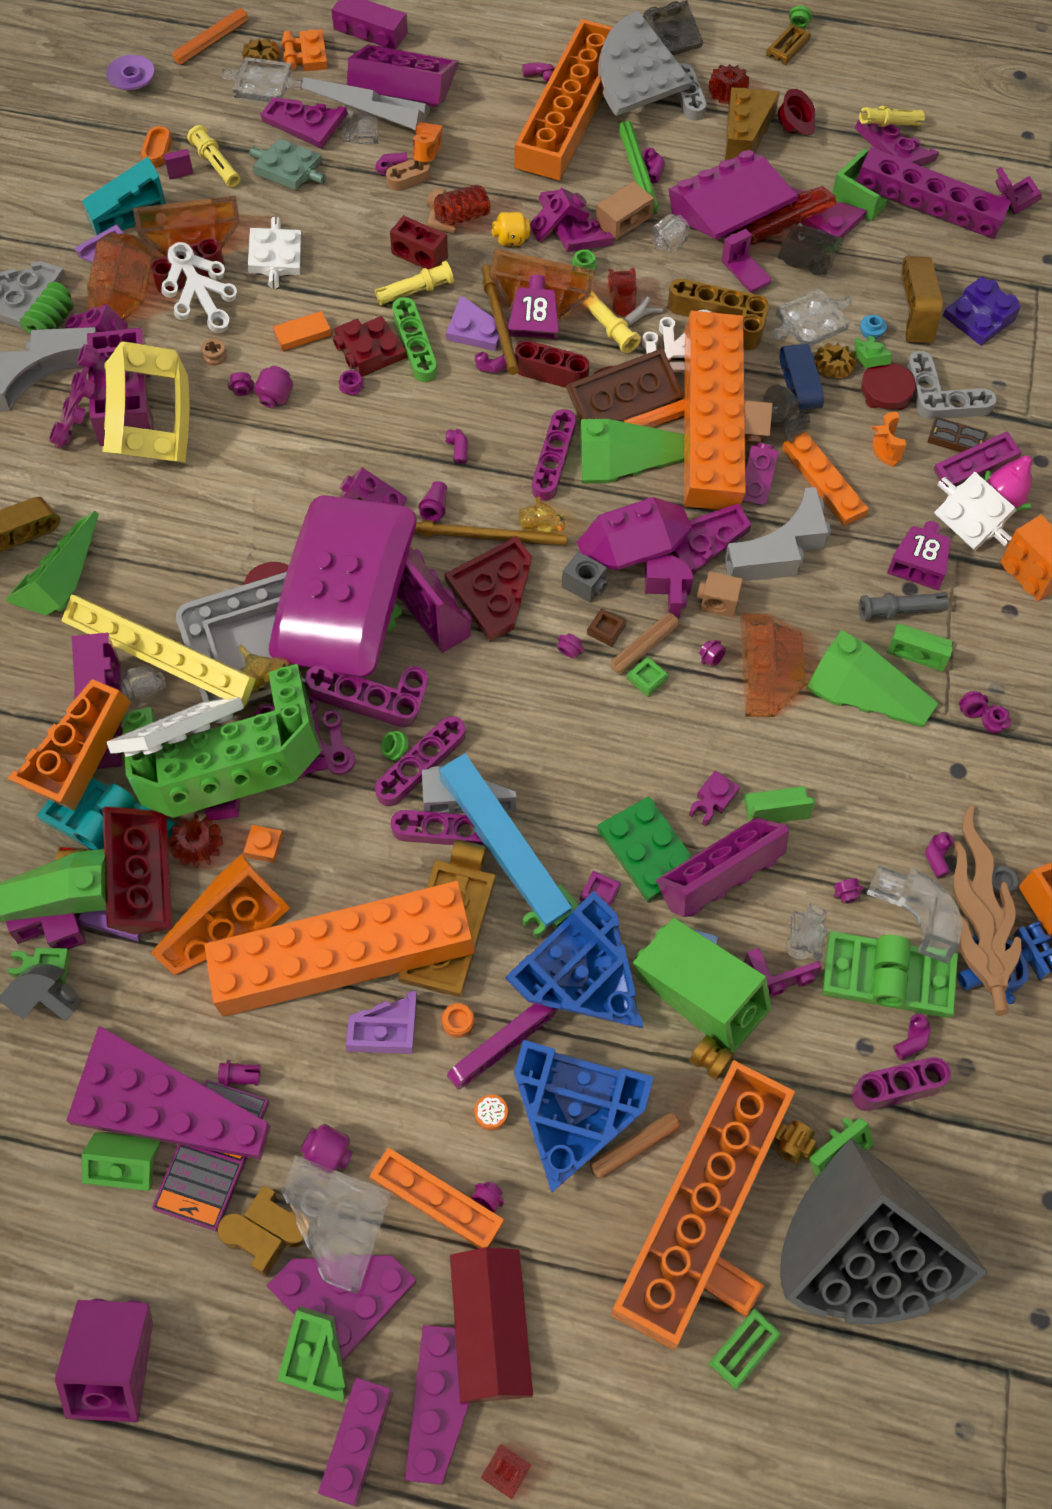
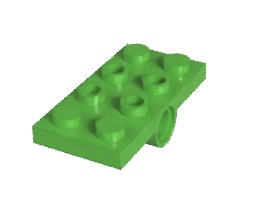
M829 931L821 995L951 1018L954 1015L958 953L913 946L909 939L899 935H883L878 939Z

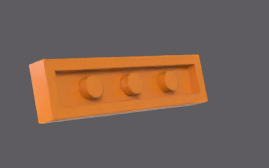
M807 432L783 443L782 450L810 485L816 487L818 495L823 498V501L843 526L867 515L869 508Z
M389 1147L369 1176L370 1180L478 1248L490 1247L504 1224L503 1218Z

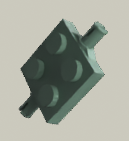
M280 138L268 150H262L255 146L250 148L249 155L258 159L253 165V171L256 175L297 190L302 183L308 180H313L322 185L326 181V174L315 171L322 163L321 154Z

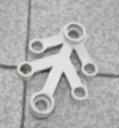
M175 243L168 250V260L172 266L167 279L162 283V294L168 298L176 296L178 290L177 280L183 270L187 281L179 302L174 306L175 317L179 320H185L189 317V305L195 292L208 315L207 325L209 329L215 333L225 332L229 325V316L225 311L215 307L206 290L221 294V298L226 302L235 300L237 295L236 287L230 283L224 284L216 281L223 278L224 265L221 262H212L194 255L193 250L186 243ZM183 255L185 259H180L176 256ZM194 267L208 271L212 279L197 274ZM218 268L221 272L215 273L212 269ZM172 286L174 290L168 291L165 287ZM230 290L233 294L227 295L224 291ZM179 308H183V309H185L187 312H186V313H180V312H178V309H179ZM219 321L222 323V326H217L213 322Z
M699 310L702 312H711L709 310ZM664 317L660 320L659 331L663 334L664 351L668 360L670 361L672 358H685V333L674 341L675 321L670 317ZM651 331L644 333L642 338V346L646 349V354L655 351L658 344V335ZM685 361L670 362L674 373L682 372L685 376Z

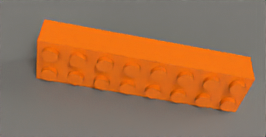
M581 19L515 143L514 168L561 181L604 96V87L598 75V63L605 39L613 27Z
M691 310L685 329L684 507L721 510L738 503L741 506L745 496L743 316Z
M458 881L204 944L213 1004L222 1017L400 973V971H408L475 954Z
M733 1060L610 1316L674 1351L794 1096V1090Z

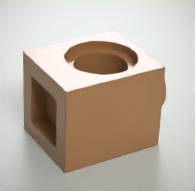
M744 401L746 443L758 444L761 443V440H765L770 436L773 403Z
M709 571L707 581L700 582L697 598L702 599L700 610L734 618L742 578Z

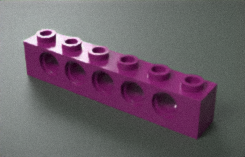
M873 147L870 148L856 181L879 195L992 239H995L1011 204L1010 200Z

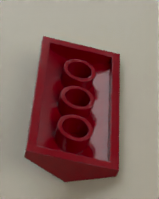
M104 806L103 837L106 868L107 928L134 935L171 930L172 914L166 815L154 810Z
M484 1247L451 1254L450 1268L460 1404L533 1398L520 1250Z

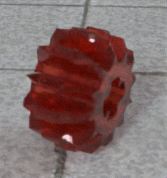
M730 63L726 67L720 65L718 69H713L708 85L712 99H718L719 103L727 102L729 105L731 88L749 89V76L746 75L745 69H740L739 65L733 67Z
M194 814L190 822L182 817L181 823L183 826H173L172 832L174 836L169 837V844L173 847L171 853L174 858H180L181 864L185 867L192 862L194 868L198 869L201 861H205L208 865L211 864L210 856L220 857L218 847L223 845V838L220 836L221 830L217 824H212L208 816L200 821L199 816Z

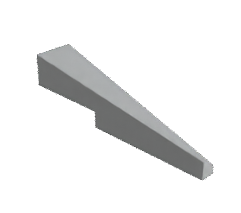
M303 77V89L415 132L417 124L419 122L426 123L430 113V107L426 103L383 96L370 89Z

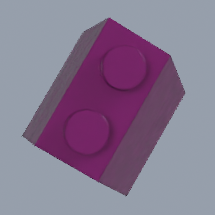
M99 1298L77 1300L55 1376V1383L65 1419L138 1422L153 1327L149 1303H142L136 1300L114 1302Z

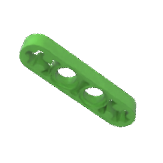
M398 298L392 305L393 318L406 350L413 375L421 382L432 381L437 375L436 360L416 304L410 298ZM402 309H405L406 312H408V317H404ZM413 326L416 327L418 330L413 333H408L404 329ZM414 346H422L425 348L421 352H414L411 350ZM425 361L427 370L421 367V362Z

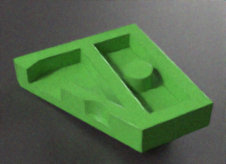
M300 1306L295 1313L277 1381L343 1402L348 1392L334 1317Z

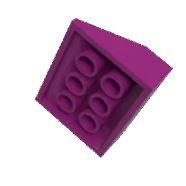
M368 44L348 57L347 85L374 90L383 96L421 101L429 107H437L446 98L459 60Z
M751 150L739 153V156L730 160L721 161L718 166L702 170L697 176L681 180L677 185L669 188L672 217L715 240L798 200L797 194L765 157Z
M410 546L397 596L441 653H444L471 637L470 624H472V619L464 608L460 609L456 604V599L451 590L448 588L444 589L440 584L439 576L432 568L428 569L418 549L413 550Z

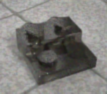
M687 0L682 2L673 1L667 6L659 8L651 7L643 14L644 19L672 55L702 47L704 42Z
M797 222L783 239L778 259L783 260L789 266L806 268L812 274L826 275L833 265L835 256L842 248L844 238Z

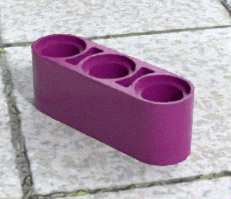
M930 1057L869 1072L862 1075L853 1087L851 1098L854 1105L859 1109L872 1111L932 1096L939 1093L950 1080L951 1070L943 1059ZM925 1071L934 1072L938 1076L939 1082L930 1081ZM894 1078L905 1081L908 1090H901L896 1087ZM862 1086H869L874 1089L876 1098L867 1097L862 1091Z

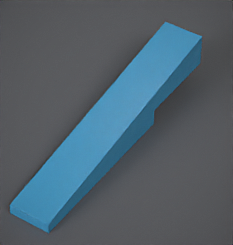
M466 753L439 768L440 780L473 823L476 834L484 845L487 846V849L543 925L547 927L572 911L571 905Z

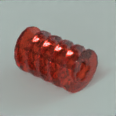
M476 184L446 192L445 194H438L434 200V211L440 223L446 222L451 226L456 223H463L465 220L470 221L473 218H480L481 215L488 216L490 213V200L485 189Z

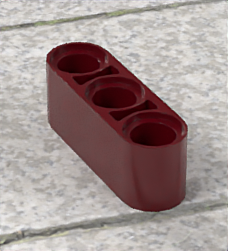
M207 238L189 245L194 255L212 262H221L225 266L221 245L218 240ZM168 255L155 260L151 264L156 288L161 293L162 283L167 279L172 266L168 260ZM183 255L176 256L180 259H185ZM194 267L197 274L210 277L208 271ZM218 268L212 269L215 273L220 272ZM183 270L177 280L178 290L184 288L187 281ZM172 286L165 287L168 291L174 290Z
M522 341L515 347V357L519 369L518 374L564 388L572 382L589 376V360L581 354L533 341Z

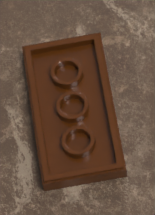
M663 348L577 380L566 386L580 421L581 419H611L624 422L626 419L674 403L684 397Z

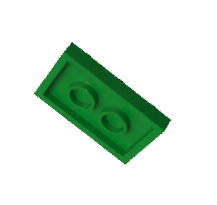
M649 796L597 826V831L647 903L662 895L656 879L692 857Z

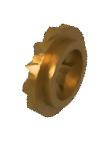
M259 37L256 41L250 39L249 44H244L242 56L248 65L263 68L271 66L278 61L280 49L276 42H271L269 38L261 40Z
M827 342L824 347L818 348L814 356L817 370L830 378H844L850 375L857 363L855 352H850L849 346L841 347L838 342L835 345ZM831 357H840V360H835L832 363H830Z

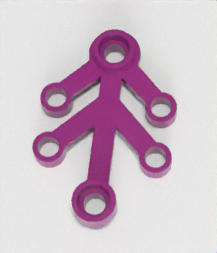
M83 344L80 350L77 365L83 368L81 372L76 371L73 376L70 397H66L63 404L61 422L56 421L50 433L49 442L55 444V447L59 449L63 444L68 445L72 435L70 428L73 423H82L86 409L79 407L78 404L83 397L90 399L95 388V383L87 380L86 376L90 367L96 368L100 353L96 351V348L87 344Z
M309 696V701L313 704L311 711L315 730L322 745V751L319 754L322 758L315 759L298 779L306 774L327 769L337 775L350 772L355 765L356 759L354 752L343 744L340 714L335 710H329L323 715V723L330 733V747L321 741L316 716L318 705L315 699ZM263 705L258 708L255 716L275 711V708L272 705ZM336 717L337 721L335 723H327L328 719ZM337 756H345L342 762H335Z

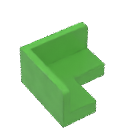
M863 149L836 174L831 198L838 202L867 210L865 218L872 221L886 208L887 199L856 182L869 152Z

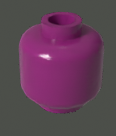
M270 366V368H265L260 372L254 392L260 398L259 402L263 406L274 408L275 405L283 406L287 403L293 388L290 373L278 366Z
M321 1124L317 1129L312 1127L300 1148V1152L304 1153L303 1162L327 1176L332 1175L337 1168L344 1170L353 1154V1151L348 1149L350 1144L349 1137L327 1124Z

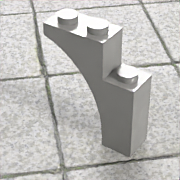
M96 328L31 330L30 341L26 342V351L0 352V412L11 411L19 397L38 381L63 370L82 367L77 365L80 350L83 344H87V333L97 332Z
M816 487L805 488L801 505L797 512L778 530L754 540L728 543L725 563L729 576L742 578V582L796 576L799 565L803 564V551L824 548L826 538L830 537L831 529L829 521L824 519L823 498H819Z

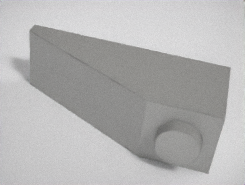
M434 766L430 769L422 770L424 811L465 814L440 780L439 768L442 766ZM484 780L505 811H516L515 791Z

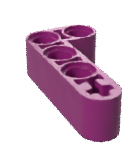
M316 665L307 671L305 687L308 696L313 697L317 701L398 727H408L417 718L428 683V676L425 670L418 666L408 667L402 673L398 688L395 689L364 678L329 671L323 665ZM318 679L323 680L320 686L314 685ZM415 679L421 686L412 688L408 686L406 681ZM332 683H335L334 692L330 691ZM349 687L354 690L355 694L349 697L344 696L340 690ZM376 696L381 698L384 703L380 706H374L368 699ZM404 705L409 707L412 713L403 715L397 708Z

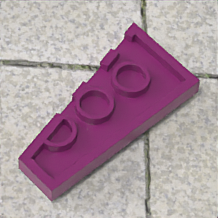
M423 1325L405 1474V1481L443 1484L470 1403L460 1404L455 1328Z

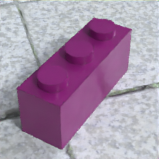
M338 0L331 9L334 30L383 47L396 49L408 34L407 13L368 0Z
M355 1378L318 1494L358 1507L393 1396L390 1388Z

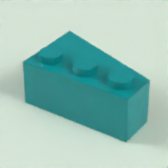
M146 157L82 200L87 219L96 236L116 224L123 231L169 215L160 177L149 157Z

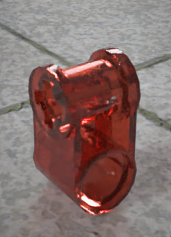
M630 268L629 271L608 269V289L611 294L612 309L616 315L626 317L636 307L637 286L635 268Z

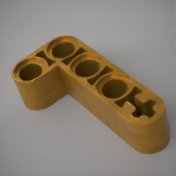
M905 256L902 264V281L909 307L905 332L906 342L934 343L942 311V295L931 257Z
M675 279L669 287L667 307L672 313L689 317L691 310H709L712 313L743 316L744 349L753 350L761 342L769 302L765 297L687 279Z
M34 497L1 509L0 552L54 531L60 524V516L42 497Z

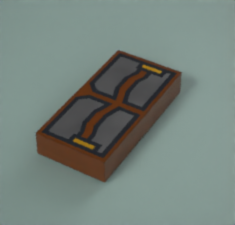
M935 417L927 442L963 452L985 442L988 432Z

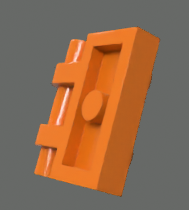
M322 29L299 31L300 38H294L291 31L283 33L281 41L282 48L285 50L283 59L288 70H295L298 65H303L304 71L328 69Z

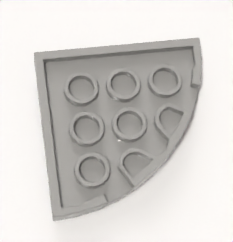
M639 11L621 19L605 39L599 56L598 75L604 87L603 95L615 116L689 89L692 80Z

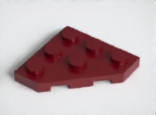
M517 536L444 574L446 583L490 642L515 628L529 575L532 555Z

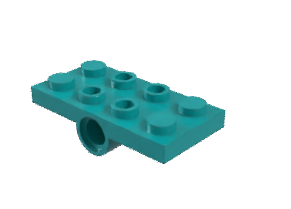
M92 778L75 811L48 800L36 816L39 821L89 849L99 850L104 849V806L143 810L151 809L141 806L129 792L115 784L107 786ZM166 818L168 840L177 827L173 821Z

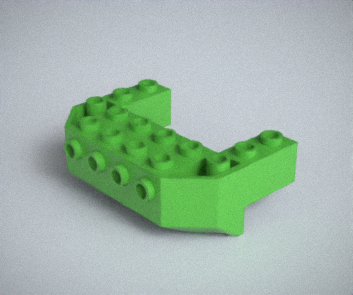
M298 664L268 672L275 711L258 714L251 718L187 736L185 740L172 744H168V741L161 744L163 749L154 753L144 755L142 751L125 757L126 777L141 806L174 818L295 782L322 751V745L314 726L309 696ZM152 707L133 710L125 714L122 719L123 735L158 721Z

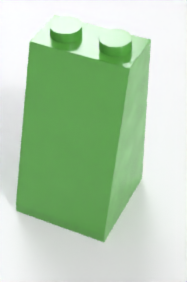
M674 917L667 925L662 926L657 931L654 940L646 948H642L635 956L633 965L637 979L702 1033L708 1034L715 1039L716 1044L722 1049L727 1048L735 1053L772 1009L765 975Z

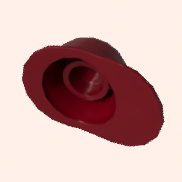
M788 90L784 96V101L779 107L778 119L785 132H799L810 136L815 131V108L813 102L801 90Z

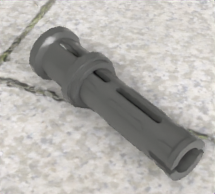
M946 592L897 597L894 594L885 593L883 597L872 598L862 595L859 599V614L862 621H869L872 617L884 616L886 619H892L896 614L947 610L949 607V597H947L948 594Z

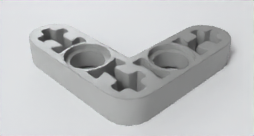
M685 63L679 64L692 80L689 89L686 90L694 92L690 94L683 91L676 93L685 117L689 120H701L705 116L706 100L692 66Z
M915 351L910 355L907 369L915 378L916 388L913 396L917 411L923 418L935 419V417H940L944 419L985 416L992 412L997 401L994 392L985 388L941 391L931 355L924 351ZM926 381L932 387L923 388L919 385V382ZM950 401H960L963 407H955Z

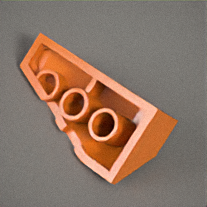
M241 854L214 879L151 953L173 975H176L206 960L205 943L269 928L290 909V906L261 873Z

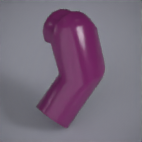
M484 352L475 355V366L480 371L499 373L507 368L504 354L496 359H489L488 354Z
M947 832L934 835L925 850V856L937 879L943 878L951 872L944 859L949 847L953 845V838Z

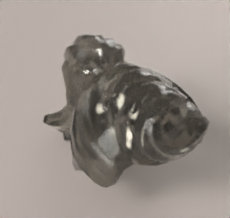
M776 384L766 390L762 402L773 403L770 428L785 427L784 435L787 436L791 444L793 443L794 436L810 429V416H808L807 412L800 411L796 396L785 386Z

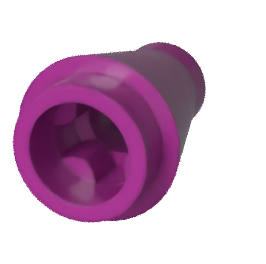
M433 482L429 491L418 505L419 514L424 520H434V522H437L445 515L448 488L443 482Z

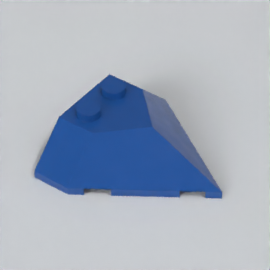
M595 891L530 955H527L505 977L528 1002L633 1027H644L641 1014H638L635 1001L636 992L625 946L622 945L618 930L620 925L617 913Z
M523 1040L514 1075L551 1193L645 1111L654 1077L621 1068L619 1071L556 1053L554 1048Z

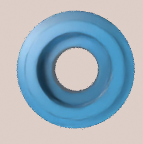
M877 315L865 316L860 323L861 333L867 339L868 336H873L875 340L880 338L887 328L885 320Z

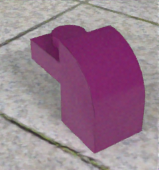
M662 555L647 560L645 564V594H668V613H672L680 619L681 608H686L687 595L691 594L693 583L691 569L683 560L672 555Z
M75 914L6 921L8 931L17 944L45 934L47 943L51 948L69 950L86 943L81 924Z

